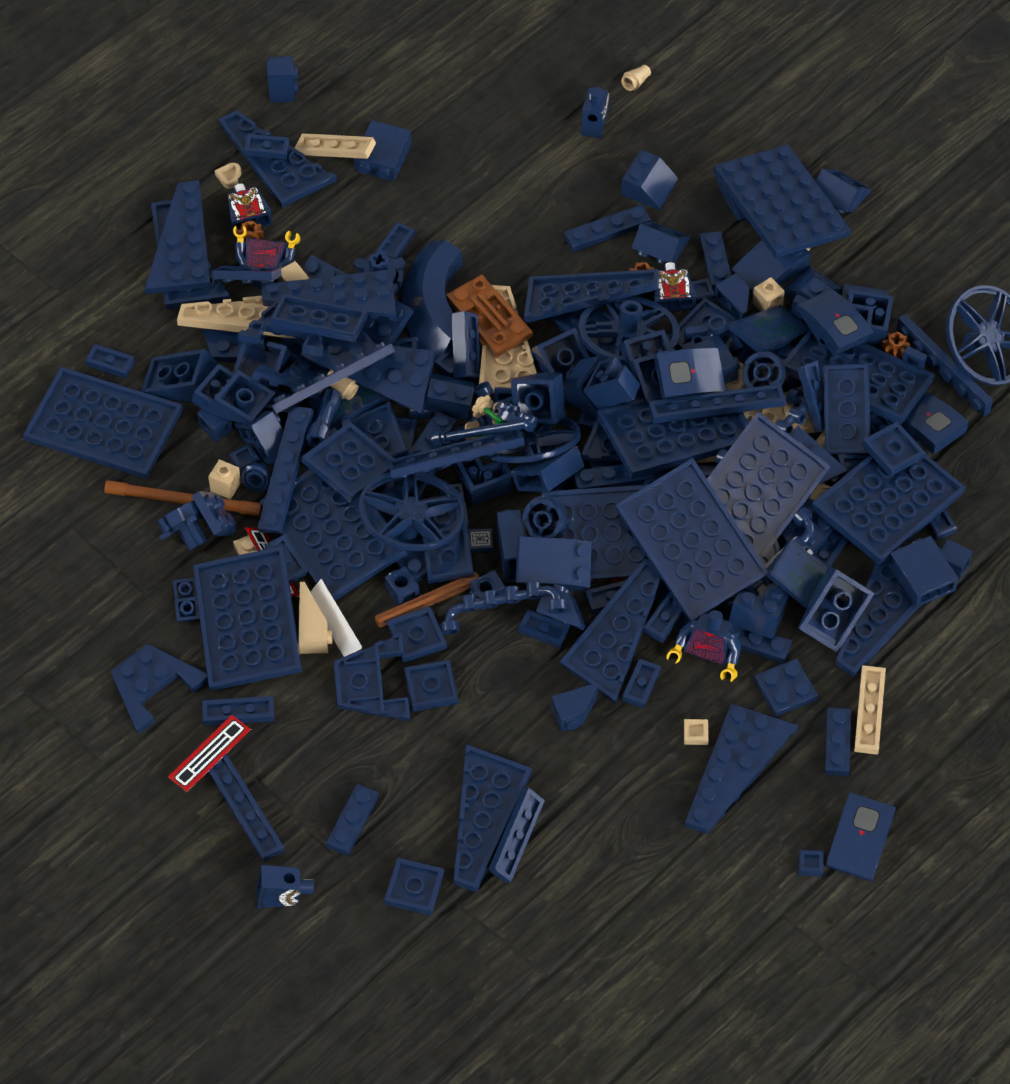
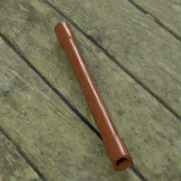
M111 480L106 481L104 489L106 494L134 496L186 504L194 500L192 498L194 494L136 486ZM223 499L226 511L261 516V503Z

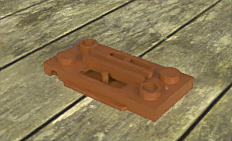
M483 275L446 294L447 301L456 310V313L467 311L478 314L479 343L483 346L486 345L496 358L533 337L531 329Z

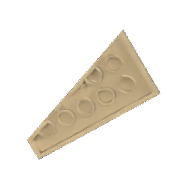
M492 285L517 313L510 286ZM527 340L497 358L486 345L482 347L479 384L485 381L490 383L493 388L492 398H494L495 387L511 388L512 378L537 373Z
M262 296L244 297L243 301L237 302L225 299L223 303L211 304L208 301L182 304L177 318V325L240 332L242 329H248L249 323L253 320L257 321L260 319L261 313L269 308V306H263ZM264 332V333H263V335H268V336L286 337V338H294V339H296L295 337H292V336H287V335H275V334H273V333H271V332Z

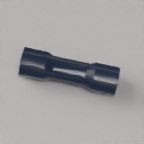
M326 388L321 394L315 418L306 435L307 444L312 448L328 438L330 425L341 402L340 392L336 389Z

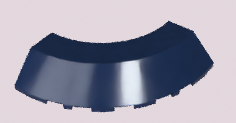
M447 240L430 241L421 250L408 270L402 290V304L414 311L406 323L410 337H417L419 342L418 349L435 352L434 361L453 345V312L450 309L445 294L452 278L462 268V251Z

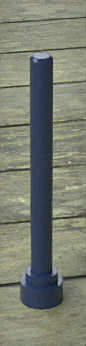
M528 419L453 432L437 429L433 430L431 440L433 445L439 448L446 446L453 440L529 428L530 422Z

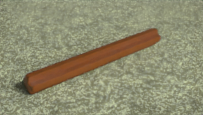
M474 572V577L457 579L375 616V622L379 628L387 626L388 620L433 606L469 590L470 581L479 578V575Z

